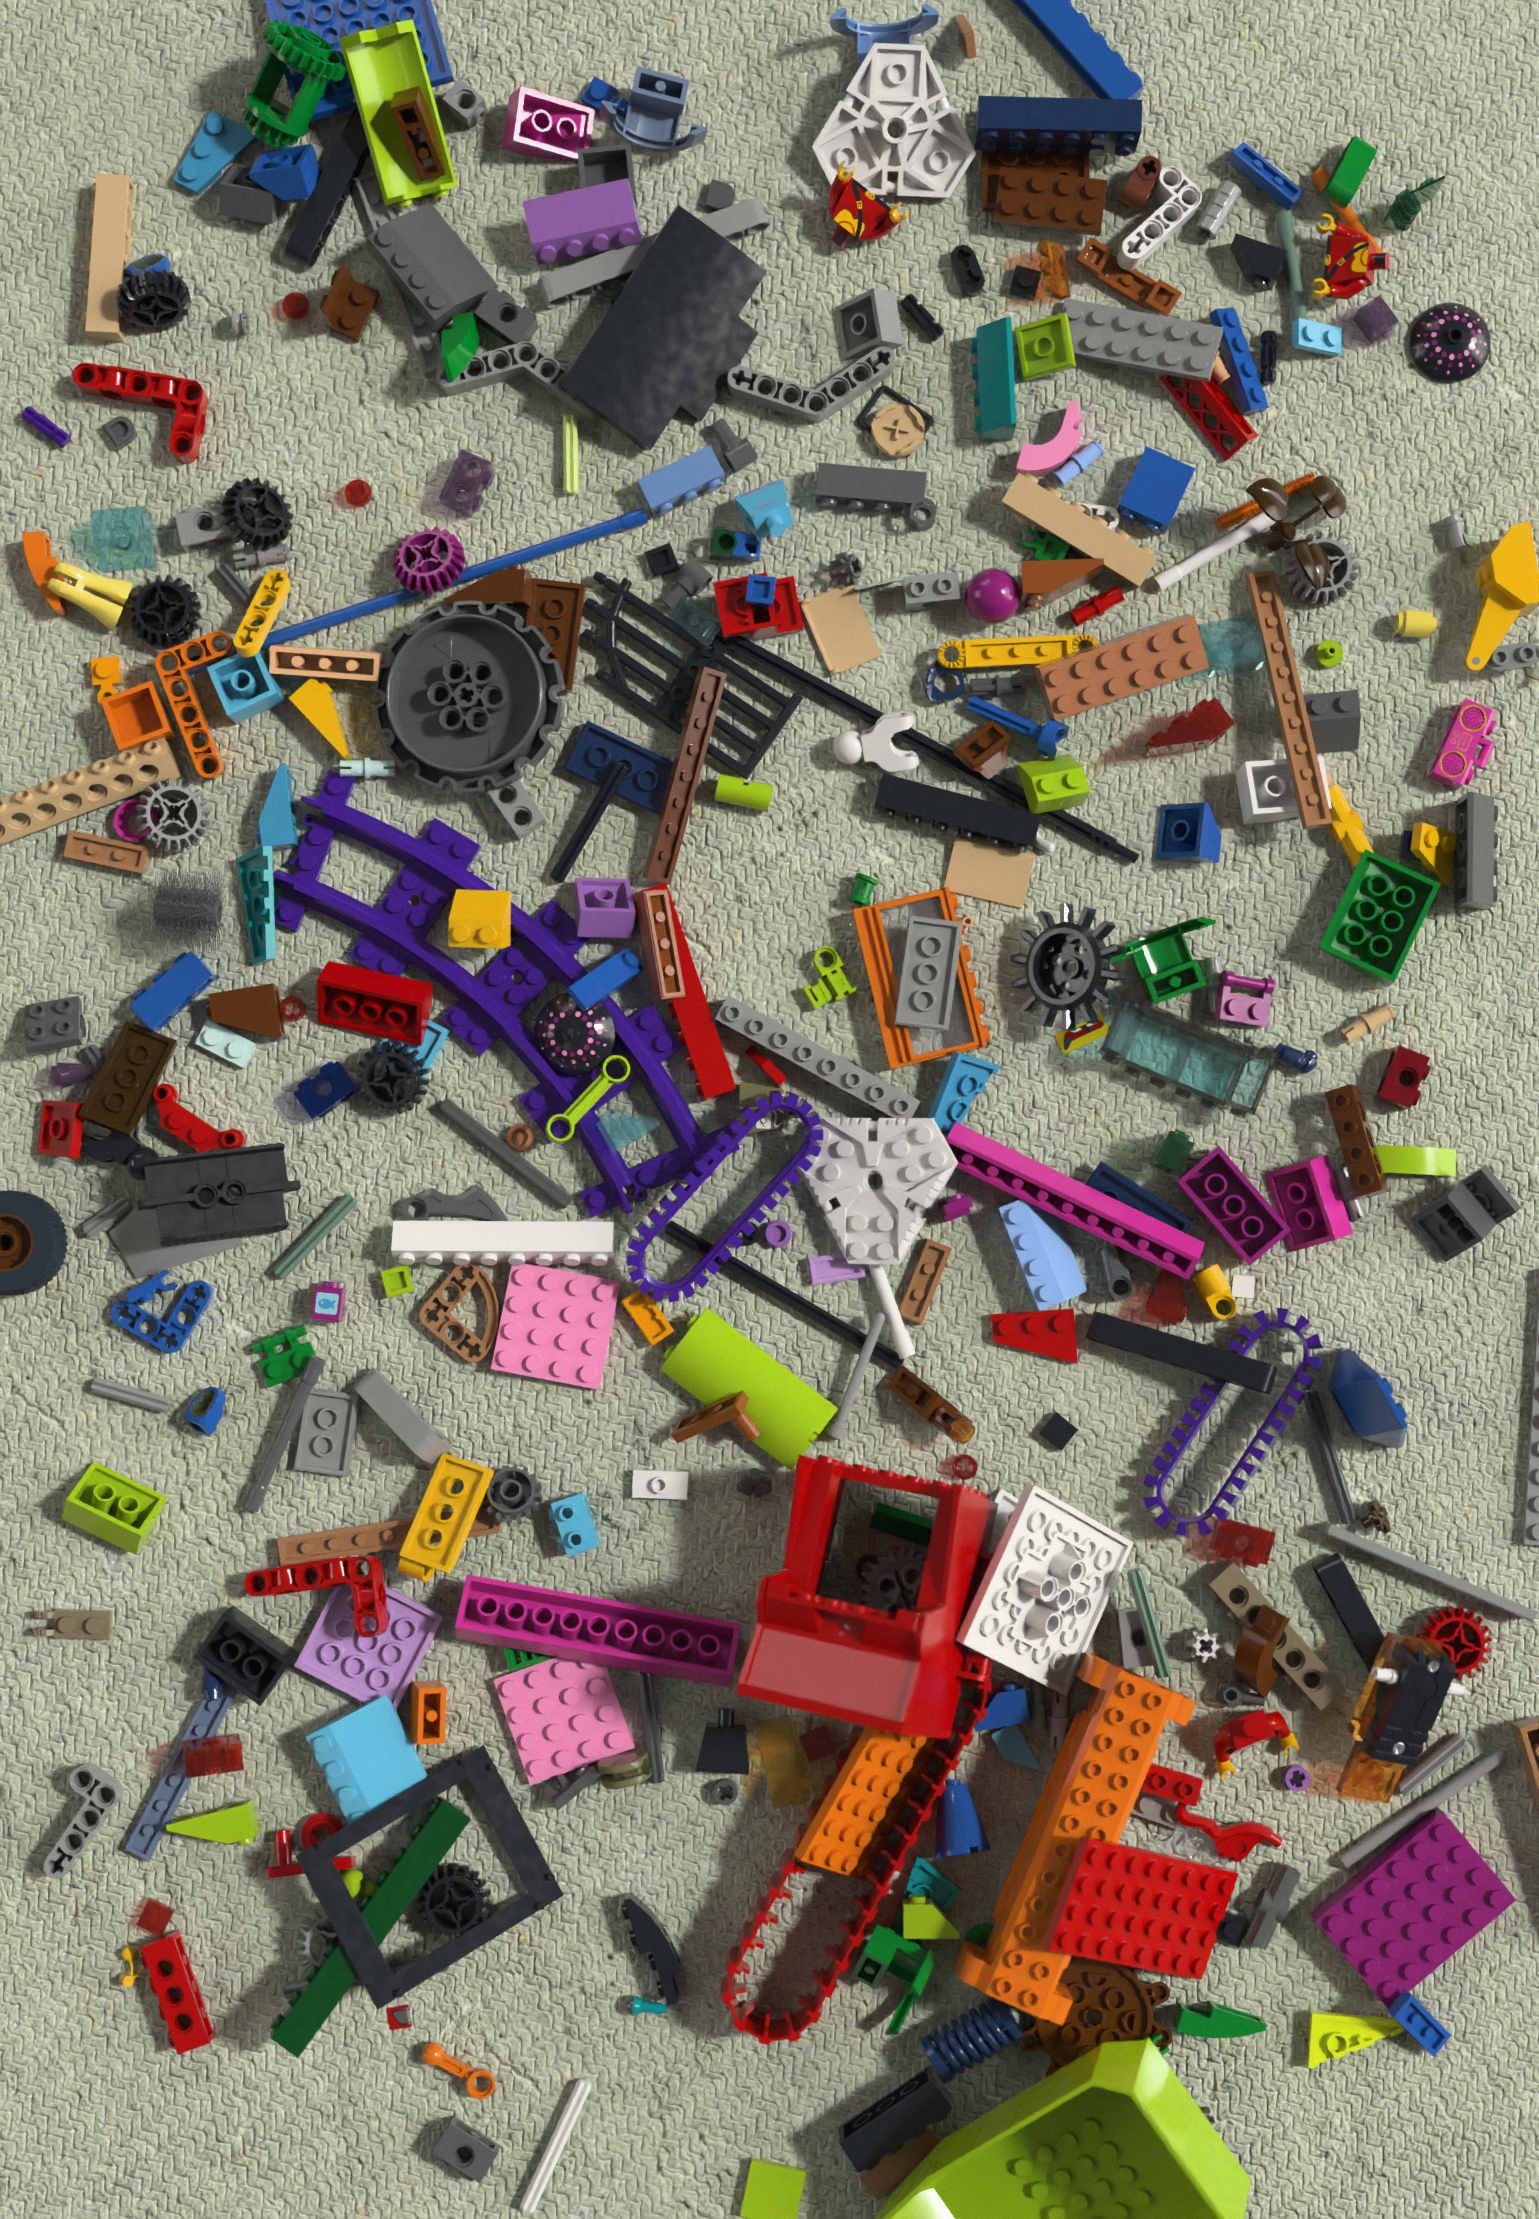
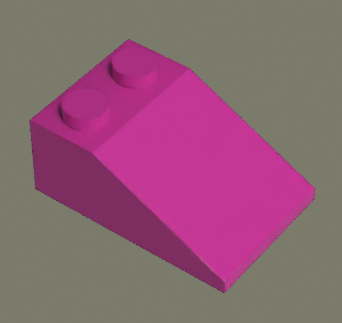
M519 87L509 95L502 149L526 156L578 162L577 149L590 148L595 109Z

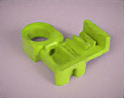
M830 947L818 949L813 956V966L820 976V979L817 980L819 983L813 987L809 984L802 989L813 1011L831 1000L839 1002L853 994L857 988L856 986L853 988L850 986L841 970L844 964L837 952ZM821 953H828L832 956L833 964L830 967H823L819 964L818 956ZM809 989L812 990V992H813V994L815 995L817 1001H815V999H814V997L812 996V994H811V992L809 991Z

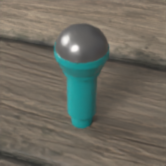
M637 1995L630 1996L625 2001V2010L631 2016L642 2014V2012L667 2014L668 2005L660 2002L643 2001Z

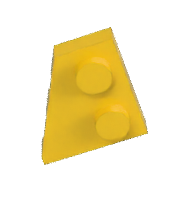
M1423 822L1414 823L1411 851L1422 861V865L1427 871L1435 872L1438 876L1436 882L1441 883V886L1450 885L1457 834Z

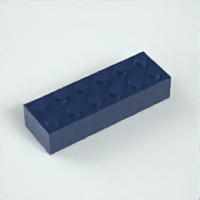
M978 96L974 124V150H980L983 153H993L996 150L1011 154L1034 151V153L1041 155L1048 154L1049 152H1061L1064 155L1085 152L1092 156H1099L1104 153H1115L1117 156L1135 154L1142 132V100Z

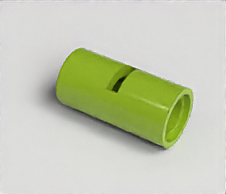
M720 774L715 801L768 812L773 785L751 780L748 783L744 782L745 779Z

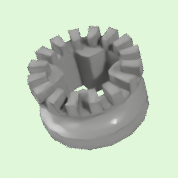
M233 310L232 330L234 335H238L240 332L244 335L249 334L250 324H247V322H250V320H247L249 319L247 310H243L242 313Z

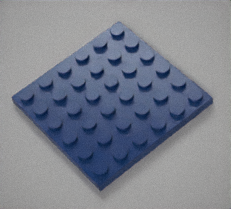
M265 0L270 20L285 21L289 25L292 23L316 33L333 46V50L340 52L341 56H343L339 38L359 31L377 29L395 22L413 20L431 88L454 82L431 0ZM287 65L284 74L293 103L294 95L300 90L306 75ZM348 70L342 81L331 80L327 83L310 122L358 108Z

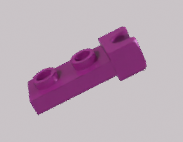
M959 1193L938 1202V1206L944 1222H948L971 1213L970 1207H973L970 1196L965 1197L964 1193Z

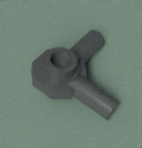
M1231 1658L1227 1679L1217 1684L1215 1698L1219 1704L1233 1709L1242 1704V1702L1264 1706L1265 1697L1257 1693L1244 1691L1235 1674V1659Z

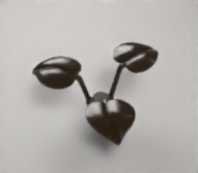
M1324 475L1317 476L1311 483V491L1319 504L1293 523H1285L1282 521L1289 512V508L1286 506L1289 497L1284 487L1278 481L1271 478H1263L1254 482L1245 491L1255 499L1261 510L1271 520L1275 521L1270 526V530L1263 535L1264 544L1271 551H1277L1282 547L1287 550L1295 546V555L1301 568L1316 591L1320 590L1330 574L1329 558L1325 551L1316 543L1309 545L1306 540L1293 541L1296 535L1295 527L1322 507L1328 517H1340L1346 509V499L1343 492L1329 477Z

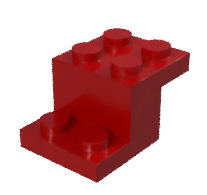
M767 572L756 575L767 576ZM748 576L713 582L723 638L749 633L750 641L804 631L794 576L776 579L773 607L746 604Z

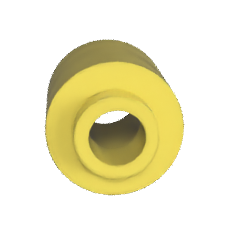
M1405 609L1404 612H1397L1395 633L1401 634L1402 637L1429 639L1430 634H1434L1436 631L1437 618L1432 617V611Z

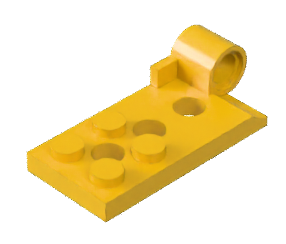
M444 1452L442 1453L400 1551L399 1573L423 1582L431 1579L435 1569L447 1574L450 1573L456 1565L494 1474L492 1469ZM457 1481H463V1490L458 1494H452L453 1484ZM446 1507H452V1516L447 1520H442V1510ZM435 1533H441V1542L436 1546H431V1536Z

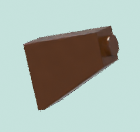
M274 983L208 994L209 1001L205 1003L208 1018L212 1017V1021L266 1037L286 1040L278 986Z

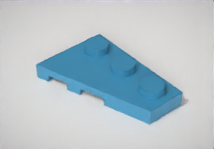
M953 1050L927 1118H934L941 1133L949 1135L955 1122L960 1124L969 1112V1105L978 1093L981 1095L987 1087L985 1082L991 1074H996L1001 1066Z

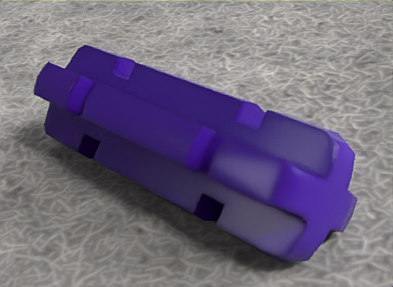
M27 406L22 412L21 417L24 421L34 426L35 429L50 440H53L60 447H65L70 441L68 433L58 428L57 425L42 414H39L31 406Z

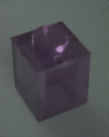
M1381 295L1361 307L1353 318L1371 345L1378 340L1384 342L1395 333L1393 329L1399 321Z

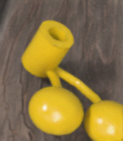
M126 1947L122 1951V1958L128 1961L131 1967L130 1974L123 1973L119 1978L125 1987L132 1986L134 1979L145 1968L142 1966L140 1971L133 1976L132 1960L137 1956V1951L133 1947ZM140 1949L139 1952H138V1957H139V1958H140V1952L142 1951V1949Z

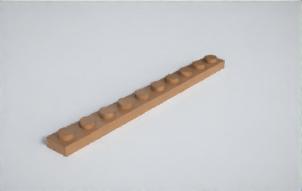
M1274 570L1250 572L1245 579L1302 828L1307 830L1329 827L1332 824L1331 814Z

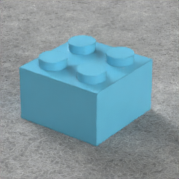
M261 649L252 657H242L237 653L207 667L227 716L236 724L285 701L274 674L269 673V662Z

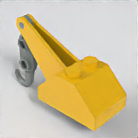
M1530 522L1514 524L1499 539L1475 573L1476 585L1478 588H1481V594L1484 598L1463 661L1464 669L1469 673H1477L1485 666L1493 671L1500 672L1528 668L1539 662L1538 645L1525 642L1498 646L1517 617L1528 616L1539 606V573L1531 524Z

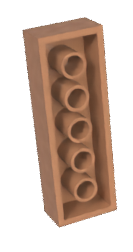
M1186 613L1033 667L1048 717L1056 721L1208 669L1209 665L1195 615Z

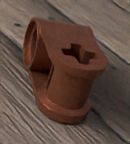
M1145 156L1138 162L1117 201L1139 213L1142 212L1161 172V163L1156 157ZM1147 169L1151 171L1149 175L1144 174Z

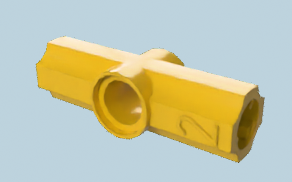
M1336 784L1329 788L1332 824L1328 828L1335 841L1341 843L1345 854L1354 868L1358 865L1365 849L1371 852L1373 850L1363 833L1364 826L1361 818L1354 809L1350 808L1341 788Z

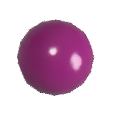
M997 568L983 569L975 574L968 582L964 595L965 605L970 615L981 623L990 625L1000 624L1011 618L1018 609L1021 598L1020 588L1015 578L1008 572Z

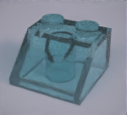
M146 506L91 511L93 539L102 572L157 568L153 517Z
M1252 615L1198 625L1209 668L1206 669L1208 678L1261 669L1266 663L1262 635Z

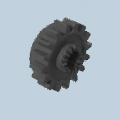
M514 1464L512 1468H507L504 1465L499 1472L494 1470L493 1477L484 1495L485 1498L482 1500L483 1507L488 1508V1516L495 1515L497 1523L506 1519L507 1526L511 1525L512 1520H516L521 1525L523 1517L531 1520V1510L538 1512L540 1509L537 1502H542L543 1500L542 1493H539L542 1491L541 1483H536V1474L529 1475L527 1467L521 1470L517 1468V1464ZM511 1492H513V1493H514V1492L518 1493V1494H517L515 1497H513V1498H508V1497H506V1495H508V1493H511Z

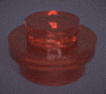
M293 292L284 298L282 308L288 318L299 320L308 314L310 305L308 299L303 294Z
M353 480L345 488V497L352 506L363 507L370 502L372 490L367 482Z

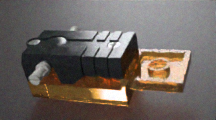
M1387 1631L1347 1727L1356 1741L1336 1786L1339 1794L1389 1804L1404 1766L1416 1767L1419 1761L1418 1755H1421L1424 1749L1423 1744L1427 1742L1428 1732L1433 1728L1445 1697L1449 1695L1465 1696L1466 1687L1452 1682L1456 1674V1667L1454 1662L1442 1650L1440 1643Z

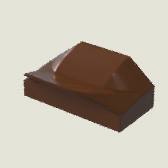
M991 720L954 749L953 755L971 770L978 771L989 780L1008 765L1007 748L1012 737Z

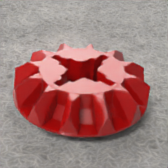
M322 1812L311 1816L305 1822L301 1831V1842L305 1850L320 1842V1835L317 1834V1830L322 1831L328 1825V1835L330 1836L343 1828L342 1821L336 1818L334 1814Z

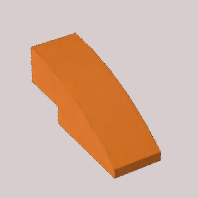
M44 531L22 533L25 555L37 586L53 609L61 617L67 616L66 599L47 588L50 578L64 582V577L54 572L57 562L61 561L56 556L52 557L50 537Z

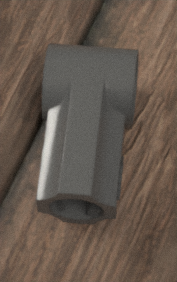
M1114 1246L1099 1250L1109 1297L1115 1301L1127 1299L1133 1292V1283L1129 1276L1123 1248ZM1115 1281H1123L1126 1284L1127 1292L1125 1295L1119 1296L1114 1293L1113 1284Z

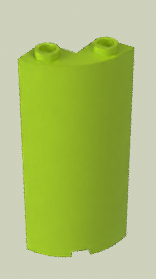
M413 20L395 22L377 29L359 31L339 38L385 205L396 203L397 208L412 205L413 198L433 194L435 199L449 195L448 189L458 187ZM420 86L429 109L446 170V175L420 182L391 110L395 92Z
M706 1308L701 1316L695 1313L686 1325L690 1329L677 1347L672 1344L662 1356L666 1361L660 1370L706 1406L743 1390L749 1398L744 1410L761 1431L760 1435L753 1442L791 1471L797 1464L798 1455L805 1454L838 1408L709 1308ZM730 1420V1421H727L728 1423H730L733 1427H735V1428L737 1429V1427L733 1424V1422H732L731 1420Z

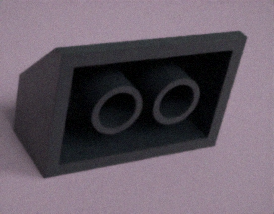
M232 1605L222 1614L193 1658L261 1706L285 1676L300 1653Z

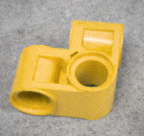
M1218 1263L1201 1271L1192 1278V1283L1198 1295L1204 1301L1210 1315L1214 1319L1225 1321L1235 1315L1237 1304ZM1218 1301L1228 1303L1230 1310L1227 1315H1221L1217 1312L1216 1304Z

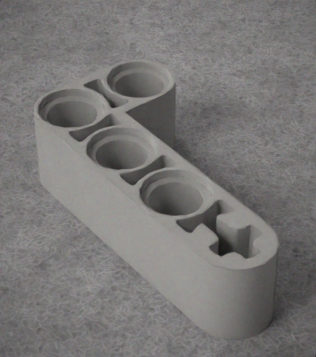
M373 1367L354 1386L358 1394L422 1460L434 1465L440 1459L442 1453H446L452 1447L453 1443L439 1429L431 1426L376 1368Z
M84 1763L70 1774L69 1783L71 1788L87 1800L45 1859L44 1871L53 1879L63 1877L75 1866L123 1795L122 1784L93 1763ZM81 1771L89 1774V1784H85L80 1780ZM103 1787H108L112 1790V1800H108L103 1796ZM87 1810H91L97 1815L96 1823H92L87 1819ZM71 1834H76L80 1837V1846L72 1844L70 1840ZM64 1854H68V1856L65 1857V1859L61 1863L62 1867L59 1868L57 1866V1859H59Z

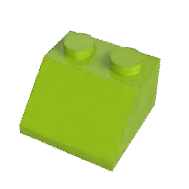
M1069 754L1056 756L1055 760L1044 758L1017 764L1031 813L1039 814L1083 805L1090 793L1083 767Z

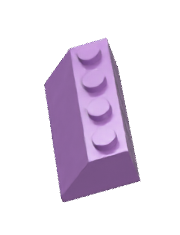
M628 178L523 201L530 240L538 265L643 242L640 218Z

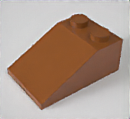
M1104 558L1021 561L1017 573V584L1021 592L1019 607H1025V610L1029 611L1039 610L1041 606H1046L1098 578L1104 565Z

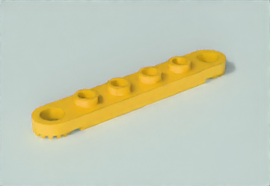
M1088 634L947 641L938 649L937 660L946 669L1031 666L1078 651V644L1082 641L1088 642L1091 646L1098 644V642ZM945 649H955L958 652V660L953 663L946 661L943 656Z

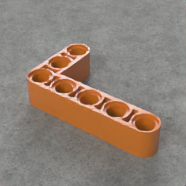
M214 631L164 650L155 659L157 672L195 768L202 777L208 779H217L223 774L224 762L188 672L227 658L234 652L235 646L232 637L222 631ZM223 637L227 640V647L225 650L218 652L214 648V643L218 638ZM194 647H199L202 653L197 661L189 659V652ZM168 657H174L176 665L171 671H166L163 666L165 659ZM183 682L186 686V692L181 697H176L173 691L174 686L177 683ZM188 708H194L196 718L194 721L187 723L184 720V712ZM203 733L206 737V744L202 748H196L194 738L196 735ZM209 759L215 760L217 765L216 770L211 774H207L204 770V763Z

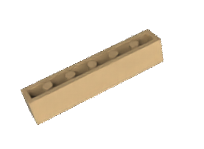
M97 173L96 183L92 184V198L95 202L94 209L90 210V224L93 226L92 235L88 237V250L91 252V258L86 263V275L89 278V285L84 290L87 313L82 316L83 330L86 331L91 340L124 342L125 319L121 317L118 311L116 292H118V285L122 284L123 279L126 278L124 270L130 262L135 185L129 175Z
M1026 472L1024 475L1017 474L1000 505L1027 520L1045 533H1049L1069 544L1074 551L1087 559L1104 558L1102 568L1134 588L1138 589L1142 585L1157 560L1153 556L1154 551L1143 544H1140L1138 547L1130 542L1131 537L1125 532L1118 529L1114 532L1107 528L1108 523L1096 515L1091 518L1083 513L1085 508L1074 501H1071L1070 504L1061 499L1062 494L1051 487L1044 489L1037 484L1039 480Z

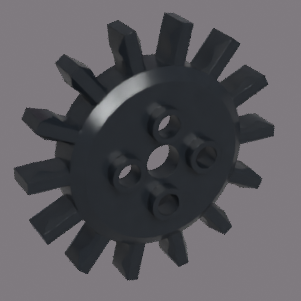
M1060 903V923L1055 924L1050 912L1040 911L1037 913V916L1044 931L1037 935L1033 931L1022 929L1019 933L1025 941L1031 944L1028 956L1020 953L1011 955V961L1020 965H1026V976L1012 981L1011 987L1016 989L1030 988L1032 995L1020 1007L1024 1012L1032 1013L1040 1004L1045 1006L1039 1022L1041 1026L1052 1027L1059 1010L1062 1011V1030L1076 1031L1075 1011H1081L1086 1023L1096 1024L1099 1020L1092 1004L1097 999L1103 1004L1115 1006L1117 1002L1112 994L1104 989L1108 979L1113 981L1126 980L1127 974L1115 969L1110 970V958L1126 952L1125 946L1117 944L1106 947L1103 941L1116 927L1113 922L1103 921L1095 930L1090 928L1097 909L1084 906L1079 920L1075 924L1073 905ZM1082 946V949H1083L1084 951H1083V953L1080 955L1079 949H1080V947ZM1059 957H1061L1062 961L1058 966L1057 960ZM1073 960L1076 963V971L1074 974L1069 975L1067 966ZM1067 982H1069L1070 988L1068 990H1066L1065 988Z

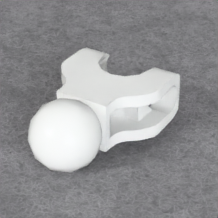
M910 712L886 713L876 721L873 727L863 729L861 734L851 730L841 732L833 742L835 757L840 762L851 765L858 763L864 758V762L873 761L889 772L915 768L919 765V757L916 752L898 750L891 741L895 733L907 730L912 726L914 722L913 714Z

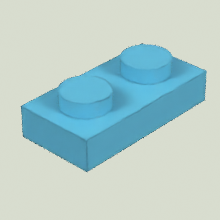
M1302 318L1292 321V348L1332 357L1341 354V327Z

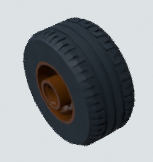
M11 1190L0 1191V1295H23L41 1289L57 1275L61 1265L64 1263L63 1260L66 1258V1246H68L66 1240L67 1231L64 1228V1222L61 1221V1216L58 1215L59 1213L47 1201L30 1193ZM11 1239L13 1240L12 1247H10V1240H11Z

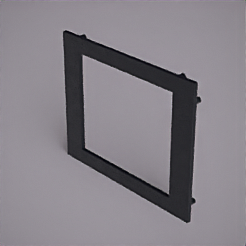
M484 1745L295 1856L377 2010L396 1998L402 1997L404 1993L537 1911L543 1910L547 1905L564 1895ZM468 1778L528 1893L393 1975L332 1858Z

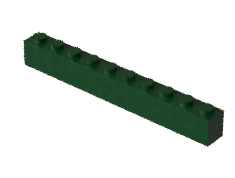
M443 1796L440 1801L435 1799L426 1811V1814L429 1816L421 1825L418 1822L408 1836L411 1838L405 1848L401 1846L391 1859L394 1864L388 1872L384 1869L374 1882L377 1887L371 1895L366 1893L357 1906L378 1947L471 1820L469 1815ZM339 1939L336 1943L334 1941L329 1943L322 1954L325 1959L319 1967L314 1965L305 1977V1980L308 1981L301 1991L299 1989L295 1990L287 2002L290 2007L284 2015L279 2013L269 2027L272 2029L270 2038L297 2058L305 2050L358 1976Z

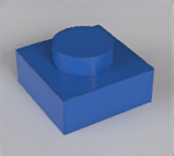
M749 574L746 604L773 607L776 577Z

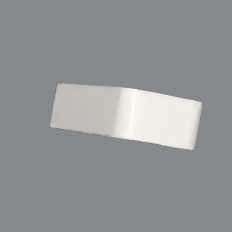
M1167 166L1160 172L1154 185V194L1163 205L1122 243L1117 254V263L1122 269L1128 271L1136 269L1188 222L1199 207L1202 200L1201 191L1177 167ZM1164 181L1170 182L1173 186L1166 185ZM1183 200L1189 201L1192 205L1185 204ZM1164 217H1169V218H1171V219L1173 220V222H1169V221L1165 220ZM1145 234H1151L1155 239H1150Z

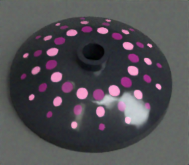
M1442 303L1429 308L1417 319L1410 334L1409 347L1412 359L1422 373L1438 382L1457 383L1471 378L1483 367L1490 353L1491 337L1485 321L1473 309L1458 303ZM1451 333L1457 334L1459 339H1452Z
M568 993L560 994L543 1006L535 1022L534 1039L540 1056L548 1065L562 1073L583 1074L593 1071L605 1062L615 1044V1023L610 1011L602 1002L583 1012ZM570 1028L575 1031V1036L572 1039L567 1037V1030Z

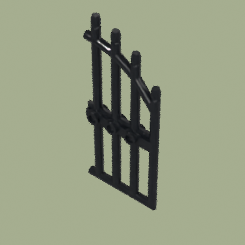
M596 571L593 579L615 594L610 609L599 605L597 601L591 598H587L584 602V605L589 610L595 611V614L606 620V640L601 636H597L595 632L589 629H585L582 633V636L587 641L593 642V645L607 654L613 677H610L605 671L598 670L595 673V677L600 682L605 683L606 686L679 735H681L683 724L679 722V719L688 708L699 666L715 669L717 664H719L783 707L776 720L773 721L726 688H723L721 696L723 700L768 729L763 739L758 743L716 715L713 726L753 753L745 765H742L710 742L706 753L747 780L803 697L794 692L790 699L726 657L724 654L728 647L722 644V642L705 633L702 639L698 638L631 593L629 589L632 582L624 577L619 585L611 578H607L605 574ZM626 601L694 647L695 649L687 661H684L619 617L623 602ZM617 628L680 670L671 684L616 647ZM621 663L664 692L656 705H653L628 688Z

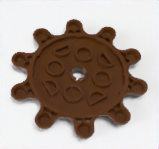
M1078 1956L1077 1959L1069 1961L1067 1968L1063 1969L1059 1978V1982L1067 1986L1073 1998L1064 2024L1060 2025L1050 2020L1036 2017L1034 2026L1030 2030L1023 2032L1024 2039L1018 2041L1019 2046L1024 2052L1044 2050L1050 2055L1051 2064L1046 2071L1045 2078L1097 2048L1103 2042L1144 2040L1158 2032L1163 2038L1156 2042V2046L1160 2048L1163 2045L1169 2046L1173 2037L1170 2029L1159 2025L1153 2019L1155 2007L1166 2002L1170 1997L1168 1985L1161 1981L1152 1984L1142 1983L1137 1975V1967ZM1089 2009L1101 2011L1102 2016L1099 2022L1090 2023L1086 2020V2014Z

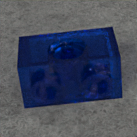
M339 1061L326 1063L319 1069L320 1074L313 1079L308 1077L297 1085L298 1090L293 1093L314 1121L320 1120L361 1090L360 1087H357V1083L345 1066ZM324 1082H330L332 1085V1091L328 1096H322L319 1091L320 1086Z

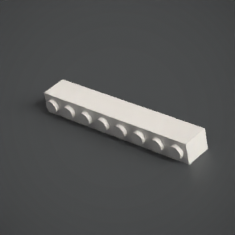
M393 1221L391 1252L394 1262H399L403 1265H411L414 1262H426L430 1265H439L441 1263H455L457 1265H467L469 1263H482L484 1265L509 1263L519 1266L524 1263H537L538 1265L547 1266L552 1263H564L569 1266H576L580 1263H591L595 1266H604L607 1263H614L615 1230L614 1222Z

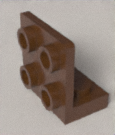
M342 263L340 269L335 270L333 273L331 290L328 295L325 294L323 296L320 310L330 331L359 342L380 293L374 288L354 281L348 265Z

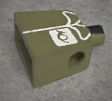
M740 1082L739 1111L745 1105H748L753 1111L756 1110L758 1107L753 1098L760 1094L765 1097L767 1102H770L769 1091L779 1090L782 1093L783 1101L784 1090ZM778 1109L770 1111L760 1118L746 1135L783 1130V1118L799 1117L789 1110ZM739 1112V1121L743 1123L746 1118Z

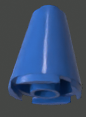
M960 1779L945 1781L947 1786L943 1794L938 1796L935 1858L990 1851L988 1838L967 1785L961 1784Z

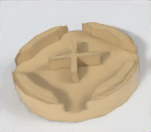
M891 403L883 406L875 414L871 424V437L874 445L883 454L890 457H905L920 447L924 438V422L921 414L914 407L900 403Z

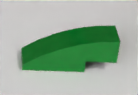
M474 311L453 315L452 329L442 331L441 359L448 382L454 381L465 370L479 346L480 332Z
M1209 2001L1206 2011L1179 2003L1173 2022L1177 2032L1206 2038L1248 2036L1266 2031L1267 2024L1262 2017Z

